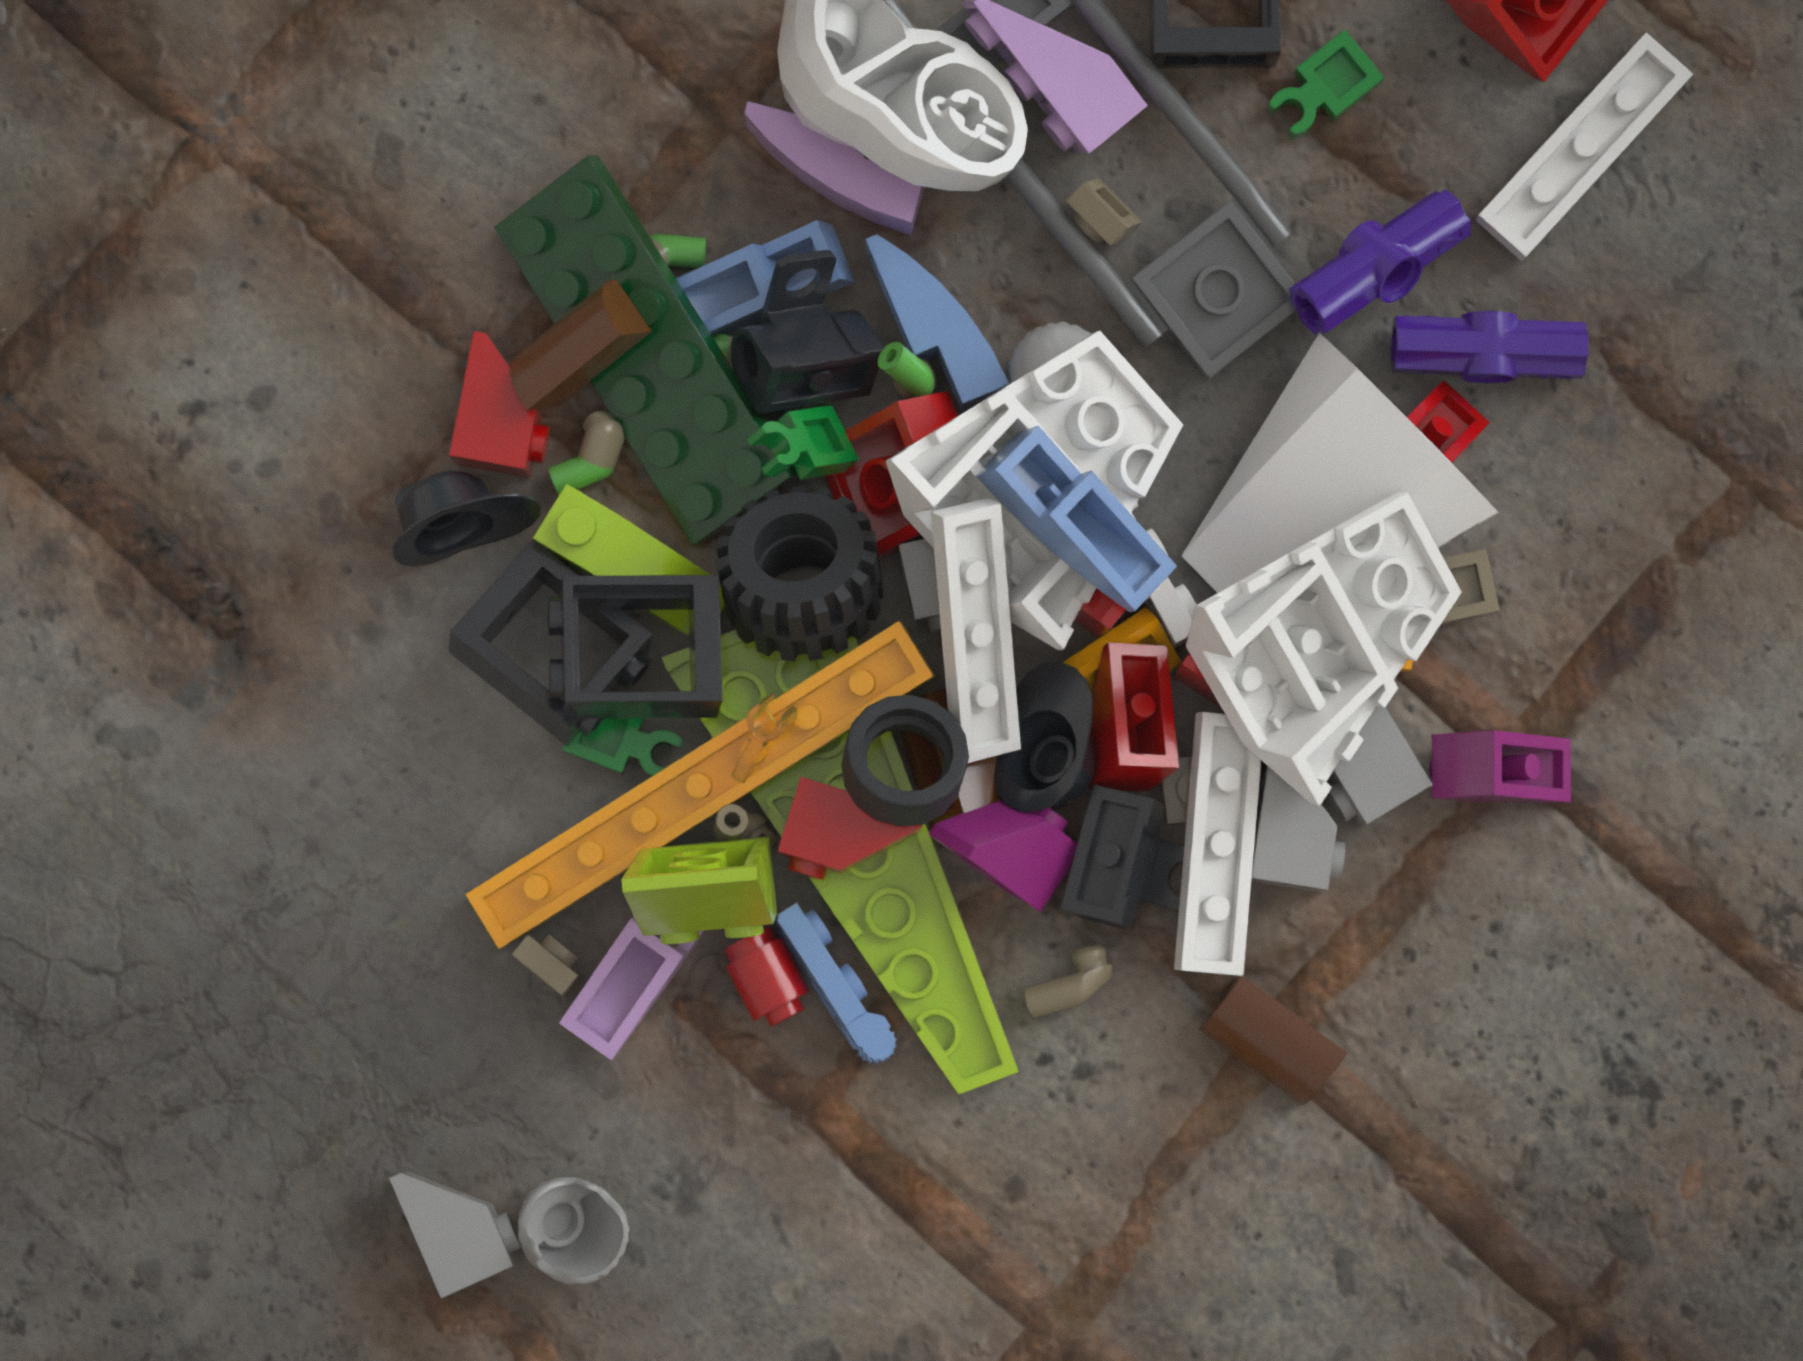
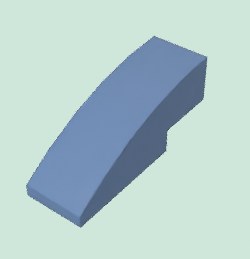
M819 220L763 245L750 244L676 278L711 335L717 333L727 334L762 321L761 313L775 265L784 256L830 250L837 260L827 294L855 283L833 224ZM805 269L796 273L788 281L786 290L796 291L807 286L814 279L816 270Z
M878 234L866 238V254L906 348L917 357H923L928 360L938 357L961 414L1008 386L1009 382L991 346L966 310L941 282L912 257Z
M1038 425L1018 432L976 475L1001 504L1036 538L1098 590L1129 612L1136 611L1177 567L1092 470L1080 473Z

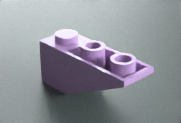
M965 0L961 3L970 15L964 23L971 35L986 51H990L995 47L1009 66L1003 71L1005 78L1023 100L1028 101L1032 97L1048 116L1042 121L1044 129L1063 151L1071 147L1075 153L1090 154L1148 106L1110 55L990 0Z

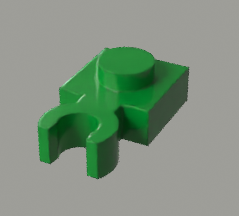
M1344 29L1296 67L1294 75L1303 86L1300 88L1288 87L1278 91L1270 100L1267 110L1271 115L1285 105H1293L1300 110L1302 119L1295 123L1287 134L1291 140L1301 138L1310 130L1315 120L1316 112L1321 108L1334 122L1381 85L1385 77Z
M832 405L789 411L777 422L770 421L765 423L747 439L750 446L765 445L773 452L774 458L761 468L764 475L770 477L781 475L791 465L794 466L800 480L844 473L859 461Z
M605 718L590 736L587 737L580 731L568 746H563L562 751L621 775H624L631 758L639 761L643 770L652 777L665 769V767L657 766L652 761L654 749L662 744L682 749L684 742L680 736L669 730H656L650 734L641 732L646 718Z

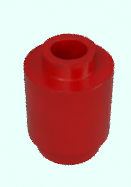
M768 926L763 928V934L744 937L725 948L724 952L730 962L725 968L753 1022L766 1017L770 1027H773L805 1010L800 998L810 993V990L783 938L776 939Z

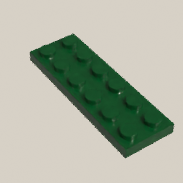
M599 155L586 156L494 226L554 324L605 282L617 280L651 329V333L590 382L614 420L621 424L625 438L692 545L705 542L725 528L724 526L731 516H742L741 507L750 500H754L759 504L765 499L764 493L780 489L798 476L793 465L777 477L764 475L761 468L774 458V454L765 445L750 446L747 439L766 423L765 419L753 407L739 384L733 368Z

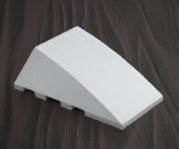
M1099 330L886 460V464L903 516L934 548L931 511L985 498L1001 503L976 475L1018 432L1038 425L1080 473L1092 470L1131 514L1139 498L1146 496L1183 424ZM1001 504L1010 621L1055 649L1063 650L1074 631L1071 628L1072 623L1083 603L1090 601L1096 587L1061 560Z
M1319 332L1183 552L1182 557L1219 593L1399 491L1408 492L1438 549L1451 542V539L1477 524L1480 525L1499 514V512L1451 461L1352 362Z
M1399 491L1197 604L1186 648L1243 745L1308 802L1320 806L1332 788L1326 781L1340 760L1348 762L1351 760L1364 740L1358 733L1376 706L1382 708L1387 706L1398 689L1394 679L1408 659L1417 661L1462 592L1408 492Z

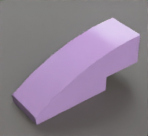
M747 102L744 113L747 129L778 162L801 182L834 204L864 219L912 235L924 186L913 185L882 169L855 148L834 142L804 127L794 113Z
M633 916L559 1024L608 1059L613 1060L706 930L699 931V939L696 941L680 944L660 943V935L643 936Z

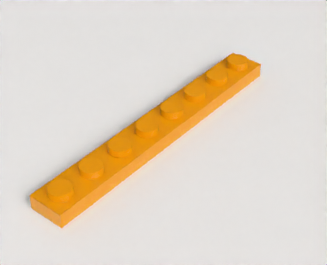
M898 621L465 895L498 949L504 948L628 870L641 849L665 847L717 814L722 807L735 803L849 731L852 723L867 706L888 696L906 695L935 677V674L902 621Z

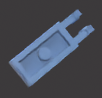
M797 902L779 913L772 924L780 938H783L791 955L852 1049L858 1051L857 1056H861L862 1061H868V1064H871V1062L878 1064L879 1061L884 1062L885 1059L888 1060L889 1056L894 1054V1048H897L895 1045L897 1040L894 1037L895 1032L889 1030L890 1024L885 1016L869 1013L865 1010L860 1000L867 996V992L851 966L846 963L838 968L825 946L833 942L820 917L813 909L804 914Z

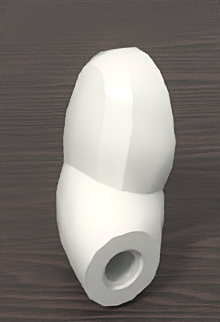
M785 0L777 49L780 79L784 97L804 127L834 142L855 148L882 169L913 185L948 191H979L997 184L1007 176L1024 154L1028 129L1022 103L1010 82L968 43L942 31L908 28L883 0Z

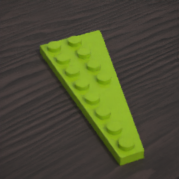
M737 630L721 635L723 701L717 718L699 719L714 738L857 648L859 645L856 638H848L849 648L838 654L831 648L822 651L823 659L809 661L808 654L797 655L794 662L781 660L779 651H774L769 657L757 652L755 641L745 644L738 637ZM689 647L662 657L667 672L680 691H691ZM849 731L750 792L781 838L800 777L846 790L841 762ZM886 732L876 737L869 745L866 755L868 768L873 776L888 787L902 791H913L892 733ZM925 823L919 833L841 874L827 870L824 881L811 877L809 879L959 1095L1019 1071Z

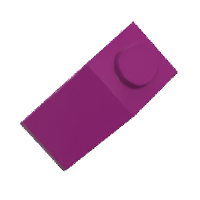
M1496 730L1431 734L1432 757L1430 759L1429 772L1433 784L1432 799L1466 802H1571V739Z
M1003 799L935 823L928 834L1000 889L1039 912L1042 911L1072 866L1077 848V843L1063 833L1068 822L1051 809L1047 808L1041 812L1023 813L1007 806Z

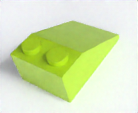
M769 837L641 849L621 879L623 894L642 935H660V943L680 944L696 941L699 939V931L724 929L725 937L744 938L764 933L763 925L773 924L777 915Z

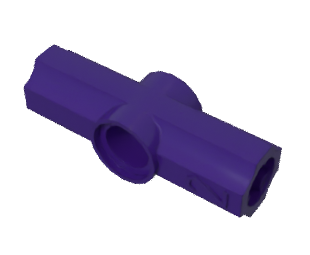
M1445 189L1440 193L1434 191L1383 226L1375 220L1366 221L1350 232L1339 250V256L1289 288L1290 303L1296 309L1301 322L1316 335L1320 331L1327 333L1377 298L1385 303L1395 302L1412 290L1418 282L1424 266L1471 235V220L1465 214L1460 200Z
M1501 311L1469 312L1462 314L1461 318L1395 316L1390 345L1392 373L1460 375V380L1465 382L1483 384L1513 382L1517 380V377L1582 379L1585 376L1588 359L1589 335L1586 330V322L1518 320L1516 314Z

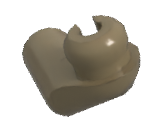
M727 804L722 807L717 814L713 826V837L716 842L769 837L772 850L777 845L778 840L776 834L766 826L769 823L766 818L758 813H746L743 808L735 804Z
M1097 944L1075 950L1072 954V961L1077 970L1076 974L1027 986L1025 988V999L1030 1014L1036 1018L1078 1007L1111 980L1113 964L1108 965L1106 949L1102 945Z

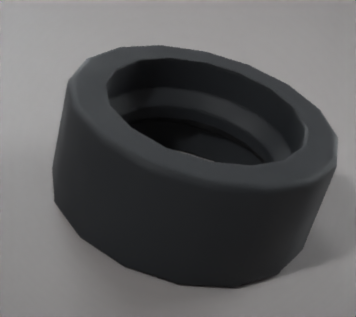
M914 695L888 696L867 706L851 725L841 762L844 786L856 806L877 821L898 827L923 825L943 815L958 798L969 760L966 734L954 715L935 701ZM908 731L922 735L936 745L942 755L943 769L941 776L934 785L924 790L902 791L888 787L873 776L868 768L866 755L869 745L876 737L886 732Z

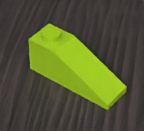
M568 484L564 486L533 537L536 542L556 558L585 576L711 575L622 516ZM719 580L720 614H721V612L723 611V609H724V607H725V604H724L723 594H722L721 585H720V580ZM644 610L689 637L688 610Z

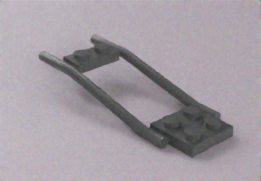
M883 0L908 28L918 29L896 0ZM990 0L1044 26L1073 5L1234 197L1125 283L1022 158L1019 159L1014 168L1005 177L1106 298L1144 348L1168 331L1205 380L1211 378L1296 311L1290 303L1289 288L1294 286L1295 282L1270 251L1271 248L1285 239L1292 231L1255 183L1101 0ZM965 8L935 30L942 31L968 43L981 57L989 61L993 66L1003 59L995 47L990 51H986L971 35L964 23L970 17Z

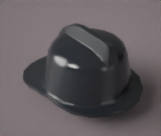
M445 471L434 474L401 490L395 496V504L403 533L398 537L393 546V557L401 565L416 567L438 562L467 549L509 538L532 526L540 517L541 506L533 497L522 494L493 495L480 478L467 472Z
M1058 661L1042 663L1029 671L1017 685L1016 694L1021 749L997 755L994 779L997 793L1007 806L1023 813L1041 812L1051 806L1066 807L1069 801L1079 797L1089 787L1096 774L1098 755L1095 743L1090 737L1093 721V696L1088 681L1077 668Z

